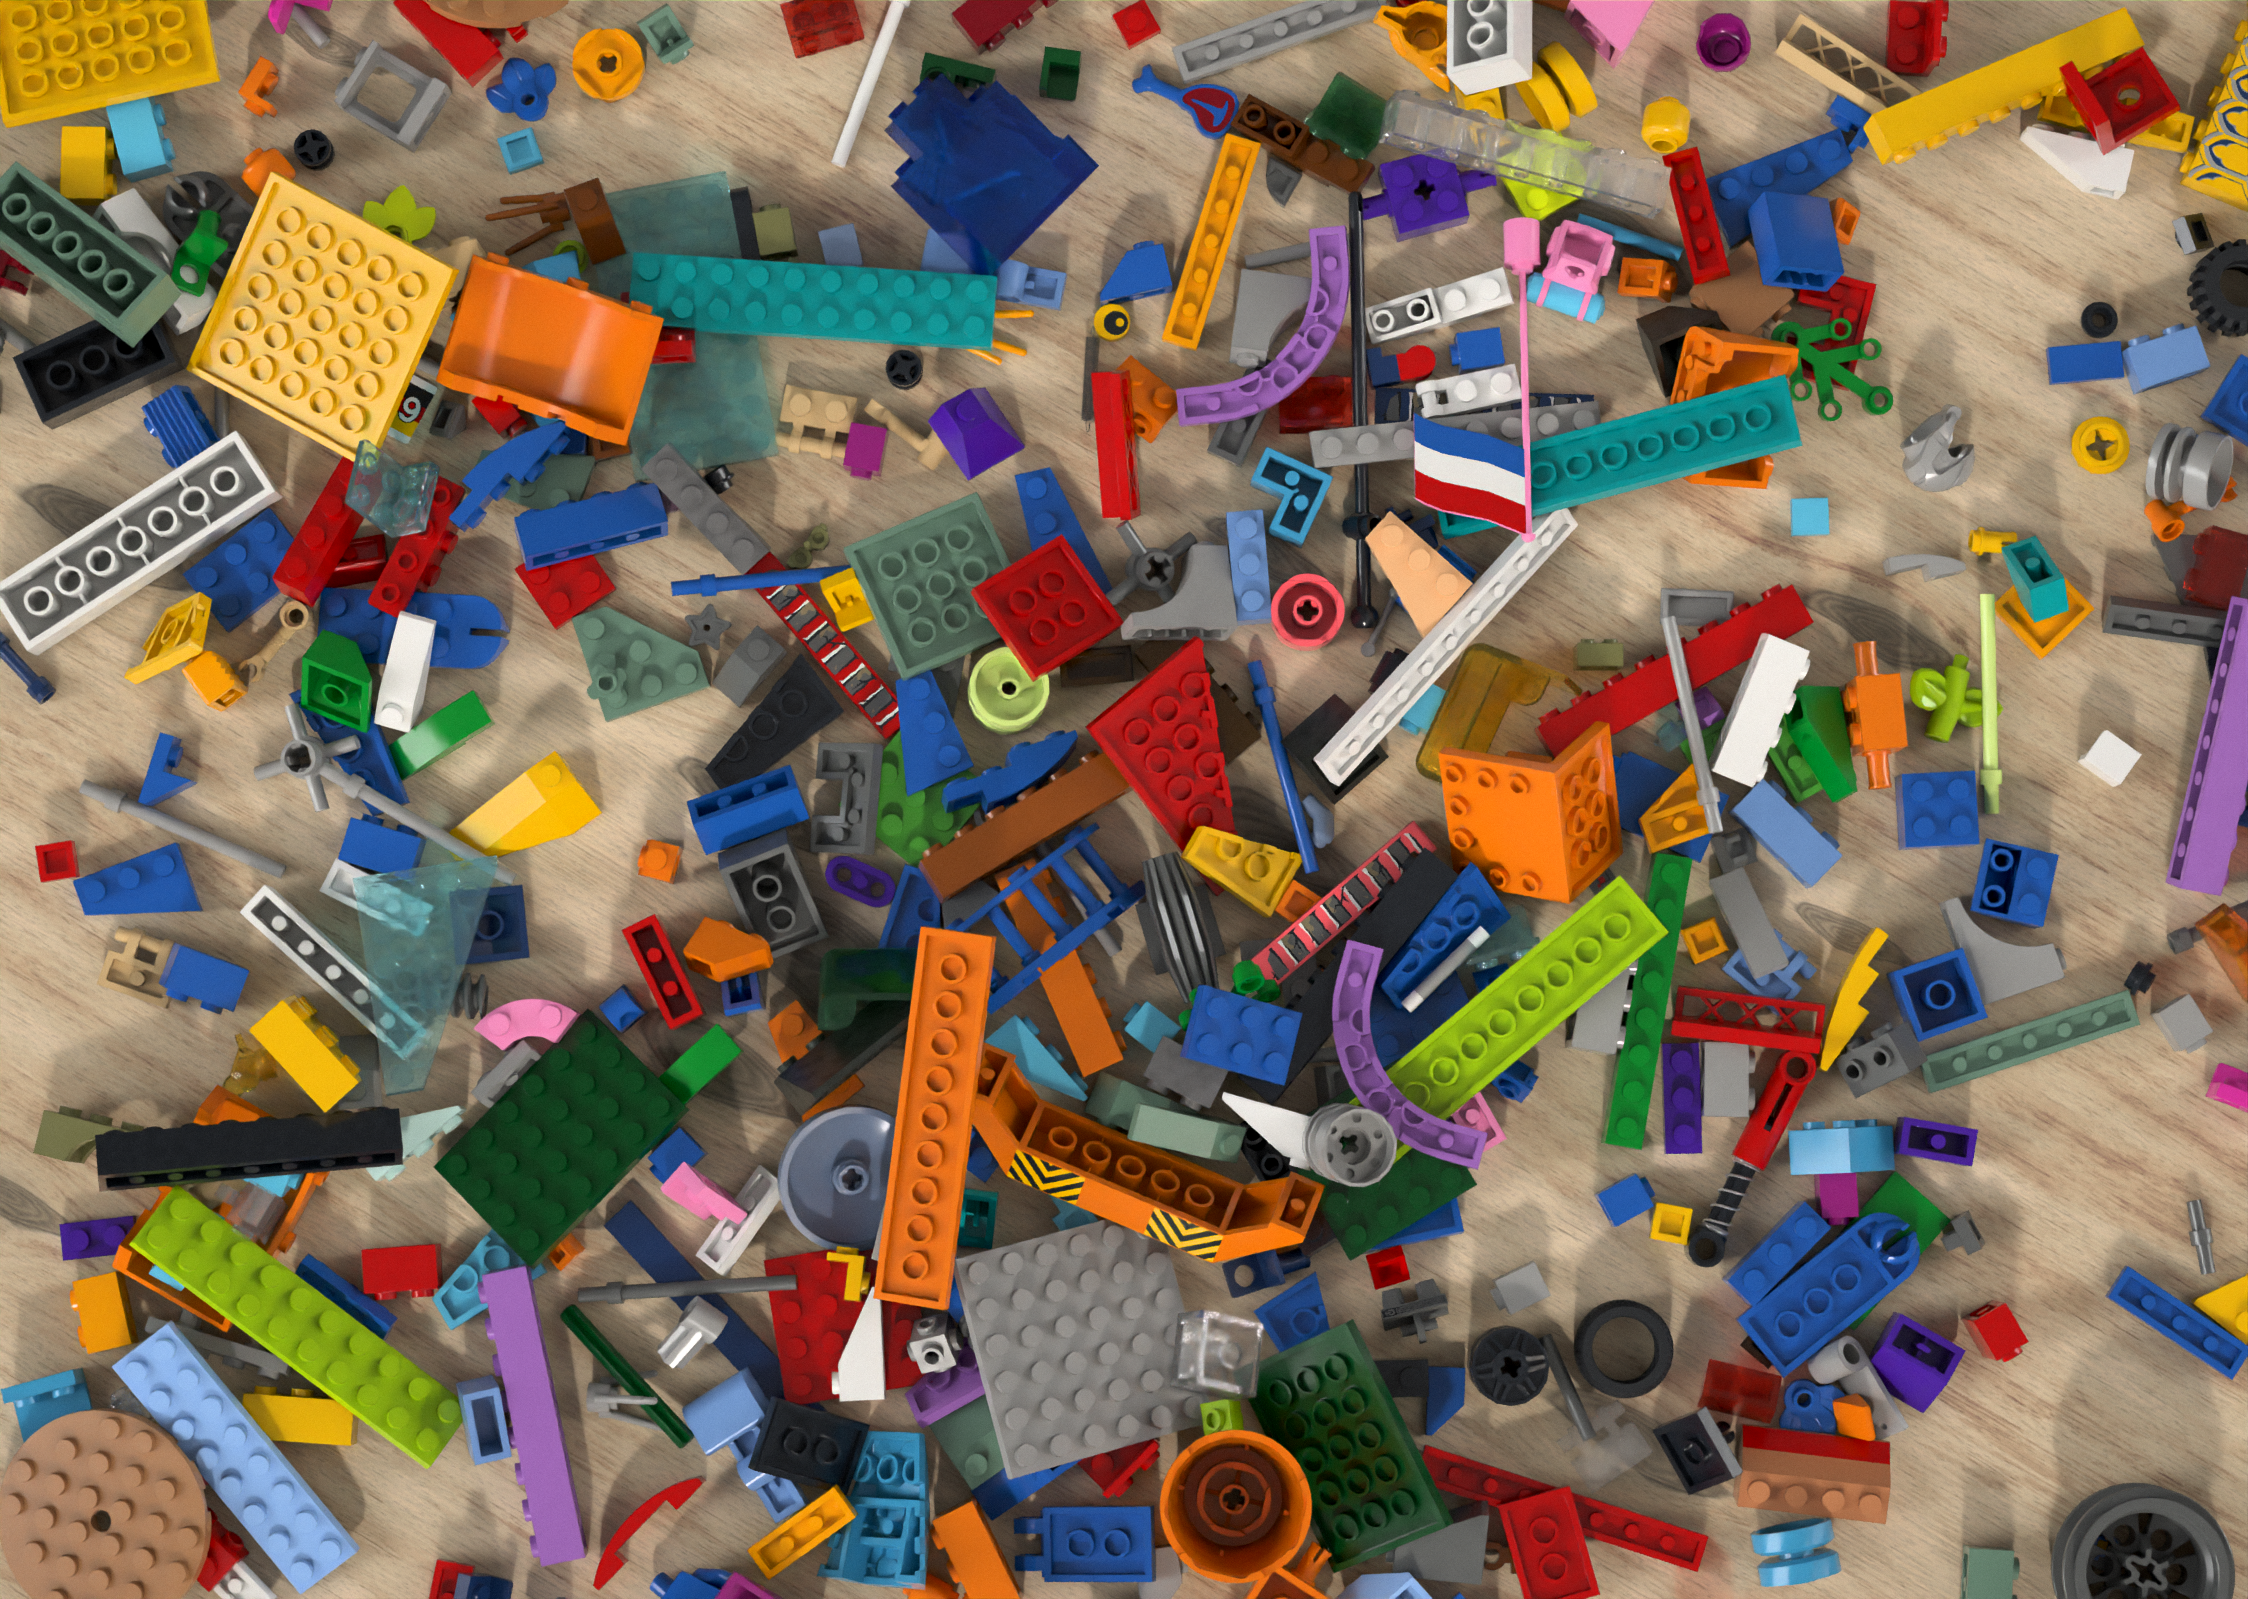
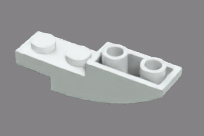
M1501 267L1442 287L1424 289L1365 308V322L1371 343L1375 345L1481 317L1483 313L1515 303L1505 269Z

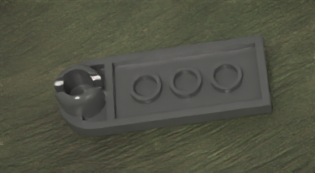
M197 171L176 176L173 179L196 199L201 206L196 210L168 184L163 202L164 220L169 229L181 241H184L196 228L198 213L200 214V211L211 210L218 213L222 220L216 237L226 240L228 247L210 267L225 279L255 209L224 180L213 173Z

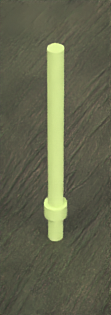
M1980 594L1983 769L1980 770V785H1984V814H1998L1999 784H2002V769H1998L1995 594Z

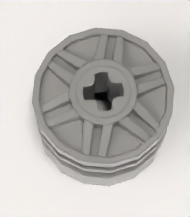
M2164 424L2157 434L2148 460L2146 490L2149 497L2154 499L2165 497L2168 502L2174 503L2183 495L2184 503L2187 506L2208 511L2214 510L2220 503L2230 478L2234 451L2231 437L2229 435L2204 431L2196 439V432L2192 427L2181 429L2178 424Z
M1332 1103L1320 1108L1311 1116L1303 1131L1302 1150L1309 1166L1316 1174L1347 1186L1366 1187L1380 1181L1390 1171L1396 1158L1397 1140L1392 1126L1382 1115L1367 1108L1348 1103ZM1342 1136L1344 1137L1343 1141L1347 1144L1344 1149H1342V1143L1339 1142Z

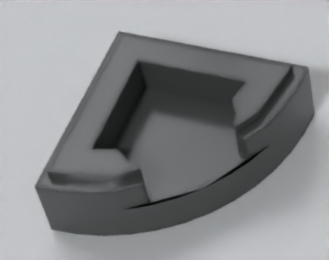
M1271 157L1266 170L1267 188L1274 201L1285 208L1300 182L1302 174Z

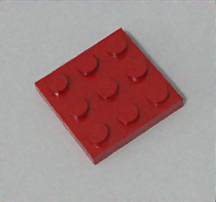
M1062 534L977 585L971 591L976 602L1033 682L1117 631L1124 623Z

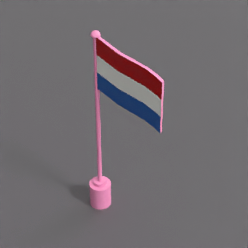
M1520 217L1509 219L1503 223L1504 267L1512 270V274L1519 275L1523 449L1486 434L1443 426L1414 413L1415 499L1442 512L1492 522L1522 534V540L1529 543L1535 539L1536 534L1532 533L1526 275L1532 274L1533 269L1541 265L1540 222L1533 218Z

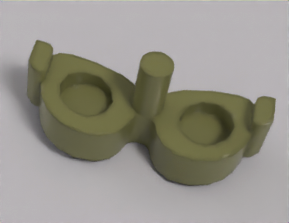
M820 523L819 526H816L811 531L807 541L803 543L804 547L798 548L790 555L787 565L791 569H807L813 562L812 550L822 551L828 546L830 539L827 533L828 528L825 524Z

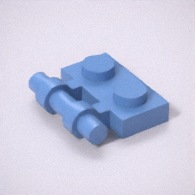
M1775 928L1773 930L1789 961L1788 966L1782 971L1777 970L1754 980L1739 948L1721 968L1724 973L1749 994L1794 999L1802 989L1791 979L1797 971L1807 980L1817 971V968L1807 961L1808 956L1801 950L1796 952L1781 939L1783 935ZM1764 1005L1775 1016L1778 1017L1780 1015L1774 1006Z

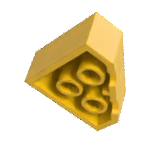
M294 994L281 1000L252 1026L249 1031L326 1113L362 1081L358 1075L361 1069L347 1054L344 1055L336 1045L339 1042L337 1036L326 1025L322 1026L320 1021L314 1016L318 1012L315 1006L305 996L298 998Z

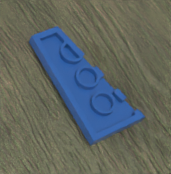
M301 689L289 694L293 702L299 704L300 709L307 717V722L314 732L318 733L325 744L357 735L360 741L359 749L332 757L334 761L339 763L344 772L349 775L355 773L366 780V785L401 806L410 803L381 725L374 723L376 712L372 702L370 729L366 734L302 708ZM362 800L372 816L384 814L383 811Z
M1470 862L1376 978V983L1396 1009L1400 1010L1404 1006L1401 1002L1479 926L1491 935L1512 918L1476 865Z

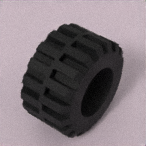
M2238 239L2234 243H2231V241L2222 243L2196 264V269L2191 273L2189 281L2192 284L2187 288V296H2193L2189 306L2191 311L2197 309L2200 313L2196 317L2200 324L2206 320L2209 323L2208 330L2213 333L2218 329L2222 330L2221 336L2227 337L2233 333H2236L2237 337L2245 336L2248 333V307H2239L2231 304L2223 296L2220 289V277L2225 270H2237L2248 276V244H2246V239Z

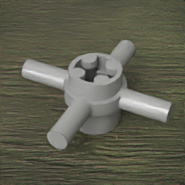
M299 704L288 705L284 708L294 740L287 743L283 748L281 759L254 767V775L260 781L288 772L296 778L306 780L315 812L327 810L330 807L319 771L326 761L330 763L331 757L359 749L360 741L357 735H352L325 744L319 738L308 736ZM306 747L309 748L308 753L310 754V759H312L311 765H301L299 757L307 755Z

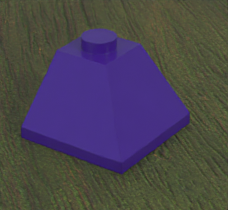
M985 387L970 388L946 401L928 420V423L968 481L1025 448V445Z

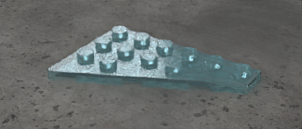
M497 855L353 878L386 1096L425 1089L498 868Z

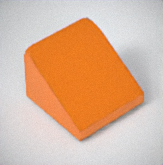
M1858 1393L1833 1400L1832 1405L1836 1425L1840 1434L1867 1441L1875 1440L1876 1435L1870 1406Z

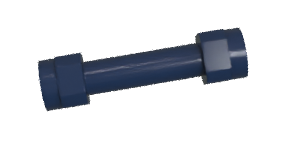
M0 631V658L28 686L26 691L40 705L45 703L55 694L56 689L46 677H39L8 645L10 642L8 637Z

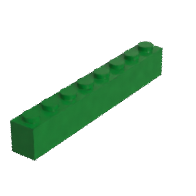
M1658 852L1651 855L1643 902L1669 933L1639 957L1635 976L1632 975L1629 980L1628 990L1633 991L1629 1012L1623 1014L1621 1026L1626 1027V1036L1623 1048L1617 1049L1601 1139L1603 1144L1642 1150L1693 860L1691 858Z

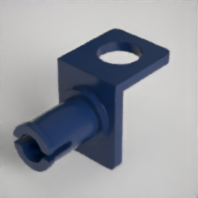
M1298 1246L1295 1249L1277 1254L1275 1249L1250 1254L1223 1263L1222 1269L1231 1297L1238 1298L1265 1288L1285 1284L1284 1275L1303 1268H1309L1311 1261L1310 1258H1305ZM1241 1265L1248 1266L1253 1272V1281L1247 1287L1240 1286L1235 1280V1271Z

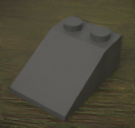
M786 827L718 853L719 871L747 934L756 933L762 936L769 943L773 959L829 937L800 858Z

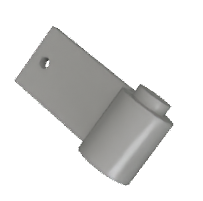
M1850 1336L1842 1337L1824 1345L1808 1358V1370L1816 1381L1821 1384H1829L1838 1380L1847 1396L1858 1393L1866 1401L1871 1410L1876 1435L1875 1439H1884L1909 1427L1864 1349L1856 1339Z

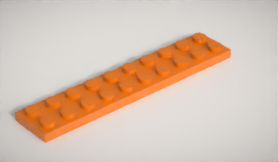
M921 926L874 1299L939 1310L949 1309L997 936Z

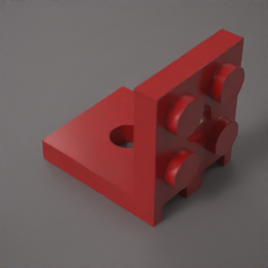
M2143 47L2086 81L2072 60L2059 68L2066 98L2077 110L2082 123L2096 140L2103 156L2181 110L2180 104ZM2125 90H2136L2140 94L2139 100L2133 105H2124L2119 101L2121 93Z

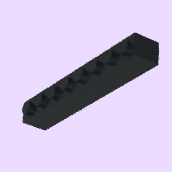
M1424 848L1420 854L1413 851L1400 867L1405 872L1398 881L1394 882L1390 879L1377 895L1381 899L1380 903L1373 911L1367 907L1354 923L1358 929L1350 939L1345 936L1340 939L1331 951L1335 958L1326 968L1320 964L1307 980L1312 986L1303 997L1297 993L1286 1005V1009L1303 1014L1285 1085L1274 1084L1242 1074L1238 1075V1078L1271 1106H1274L1333 1034V994L1347 940L1384 949L1377 974L1378 977L1458 878L1459 874L1428 849Z
M375 1107L369 1111L362 1112L338 1110L332 1114L317 1116L311 1113H302L294 1118L282 1119L266 1116L256 1121L239 1122L237 1120H224L214 1125L188 1123L180 1128L168 1129L152 1126L142 1131L124 1132L122 1130H110L104 1134L95 1135L99 1192L403 1165V1143L399 1108Z

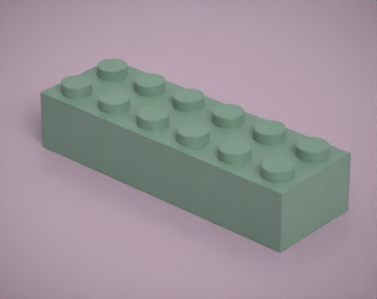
M17 161L1 176L0 248L131 347H134L182 295L170 276Z

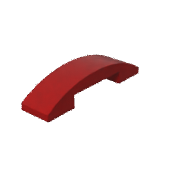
M700 1475L677 1482L660 1491L636 1509L620 1526L606 1547L599 1562L593 1586L599 1591L629 1561L619 1549L666 1500L677 1510L706 1480Z

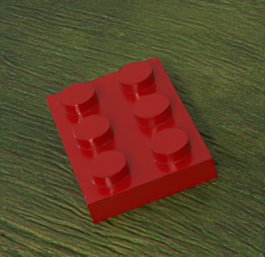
M1569 1485L1497 1504L1523 1599H1586L1600 1595Z

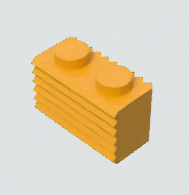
M203 649L200 654L186 662L187 666L182 669V673L207 706L222 712L247 694L248 687L244 685V681L240 680V676L235 674V670L231 668V664L226 662V658L213 651L205 652Z

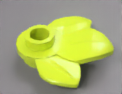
M400 185L390 193L384 205L374 201H366L363 209V218L392 234H400L401 239L412 244L413 241L427 237L435 224L436 210L434 207L417 208L410 191L404 185Z

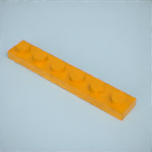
M1226 133L1164 329L1163 342L1197 351L1261 143Z

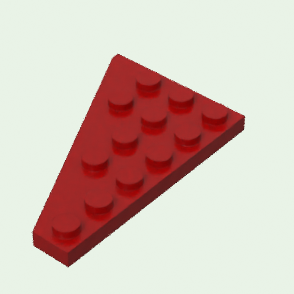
M1194 636L1085 726L1181 853H1183L1198 826H1206L1238 836V832L1234 827L1231 810L1233 804L1228 777L1224 771V754L1220 749L1217 727L1219 726L1214 698L1210 693L1211 681L1209 672L1206 671L1202 648L1204 643L1197 636ZM1192 866L1213 895L1219 896L1225 891V889Z

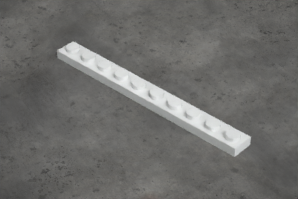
M1568 508L1536 516L1532 520V533L1536 534L1535 539L1528 543L1523 541L1521 538L1522 534H1519L1314 757L1315 762L1331 783L1337 786L1341 785L1578 526Z

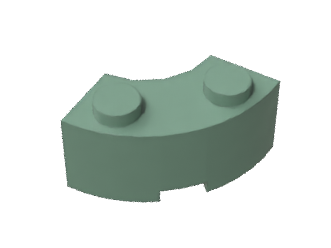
M1103 1071L1098 1076L1084 1112L1098 1117L1097 1123L1116 1130L1118 1126L1126 1130L1130 1129L1136 1103L1197 1112ZM1154 1146V1147L1159 1148V1149H1161V1150H1163V1151H1164V1149H1165V1148H1162V1147Z

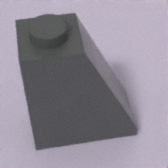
M1480 1500L1448 1510L1454 1521L1451 1525L1386 1552L1385 1562L1392 1563V1573L1409 1572L1417 1579L1481 1585L1489 1523L1488 1501Z

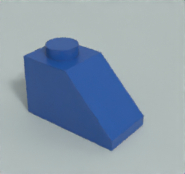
M1152 240L1134 244V250L1126 252L1100 293L1101 307L1107 304H1121L1172 292V282L1163 243L1155 245Z

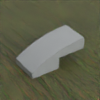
M1930 554L1900 555L1889 557L1882 562L1885 576L1921 568L1924 582L1957 575L1966 570L1965 562Z

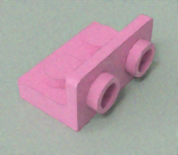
M683 1162L661 1187V1191L666 1196L703 1220H707L713 1214L721 1221L727 1217L739 1225L748 1215L726 1189L686 1162Z

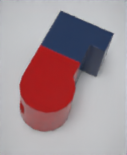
M1424 345L1413 346L1406 353L1383 357L1381 347L1366 349V365L1371 390L1423 381L1432 374L1436 364V357L1433 351Z

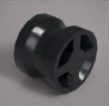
M315 129L306 130L300 133L295 140L294 152L306 168L320 171L329 167L333 162L335 156L334 147L327 136L321 131Z
M899 350L890 355L886 362V373L894 387L899 390H910L920 383L923 369L920 359L915 353L909 350Z

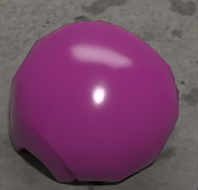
M1716 13L1703 21L1700 25V33L1696 42L1697 54L1702 63L1715 72H1732L1744 64L1750 54L1751 36L1743 20L1731 13Z

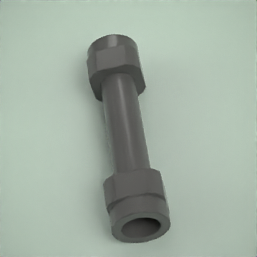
M2248 900L2230 907V912L2188 930L2186 927H2182L2167 934V940L2173 953L2178 954L2194 947L2195 942L2235 925L2238 928L2248 925Z

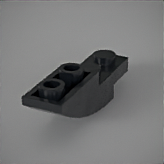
M1246 1121L1238 1124L1246 1128L1241 1151L1259 1182L1289 1177L1291 1171L1298 1174L1296 1168L1289 1165L1290 1158L1283 1156ZM1318 1206L1303 1243H1298L1306 1259L1338 1241Z

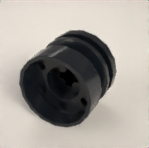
M1508 1325L1489 1328L1479 1335L1469 1350L1467 1361L1470 1380L1477 1390L1496 1404L1507 1406L1524 1404L1536 1397L1547 1382L1550 1367L1547 1352L1538 1338L1519 1327ZM1505 1357H1509L1513 1361L1518 1360L1519 1365L1514 1367L1515 1374L1513 1376L1506 1371H1500V1368L1505 1365L1503 1360Z

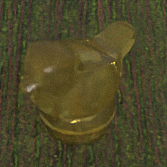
M236 1034L235 1040L238 1051L230 1074L225 1078L222 1087L241 1097L244 1092H251L256 1089L260 1081L269 1082L270 1078L278 1077L276 1060L267 1049L259 1048L253 1051L246 1045L242 1035Z

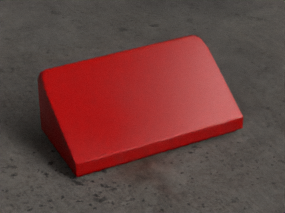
M379 534L352 539L325 587L338 588L379 580L389 560L385 535Z

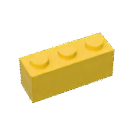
M255 1385L254 1392L243 1393L242 1406L273 1441L346 1446L357 1444L359 1418L329 1395L328 1397L313 1396L314 1389L291 1388V1394L277 1393V1387Z

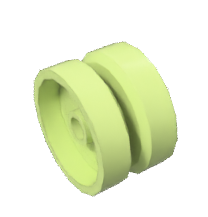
M1009 647L998 648L985 654L975 665L967 688L968 706L974 719L986 730L1000 735L1018 734L1031 728L1042 716L1050 693L1048 674L1033 682ZM1003 686H1009L1010 691L1016 690V692L1012 695H1007L1002 691Z

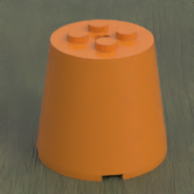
M1233 1429L1214 1432L1189 1445L1179 1454L1169 1468L1160 1496L1162 1527L1178 1557L1197 1573L1226 1583L1256 1581L1265 1578V1576L1286 1565L1303 1544L1312 1515L1309 1484L1297 1460L1275 1440L1263 1434L1247 1430ZM1233 1488L1239 1489V1496H1244L1243 1502H1236L1234 1507L1227 1506L1228 1500L1223 1499L1224 1494L1231 1493Z

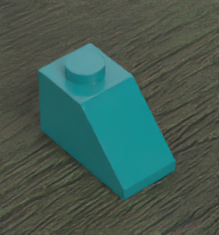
M2036 536L2001 548L2020 602L2034 623L2069 611L2064 576Z

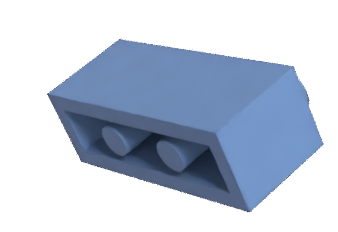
M1263 509L1226 512L1228 554L1238 626L1271 623V598Z
M1762 779L1728 813L1742 827H1745L1746 831L1806 889L1811 888L1843 856L1837 850L1840 845L1826 831L1820 834L1811 825L1813 818L1798 805L1793 808L1784 799L1787 796L1786 792L1776 782L1770 780L1767 783Z

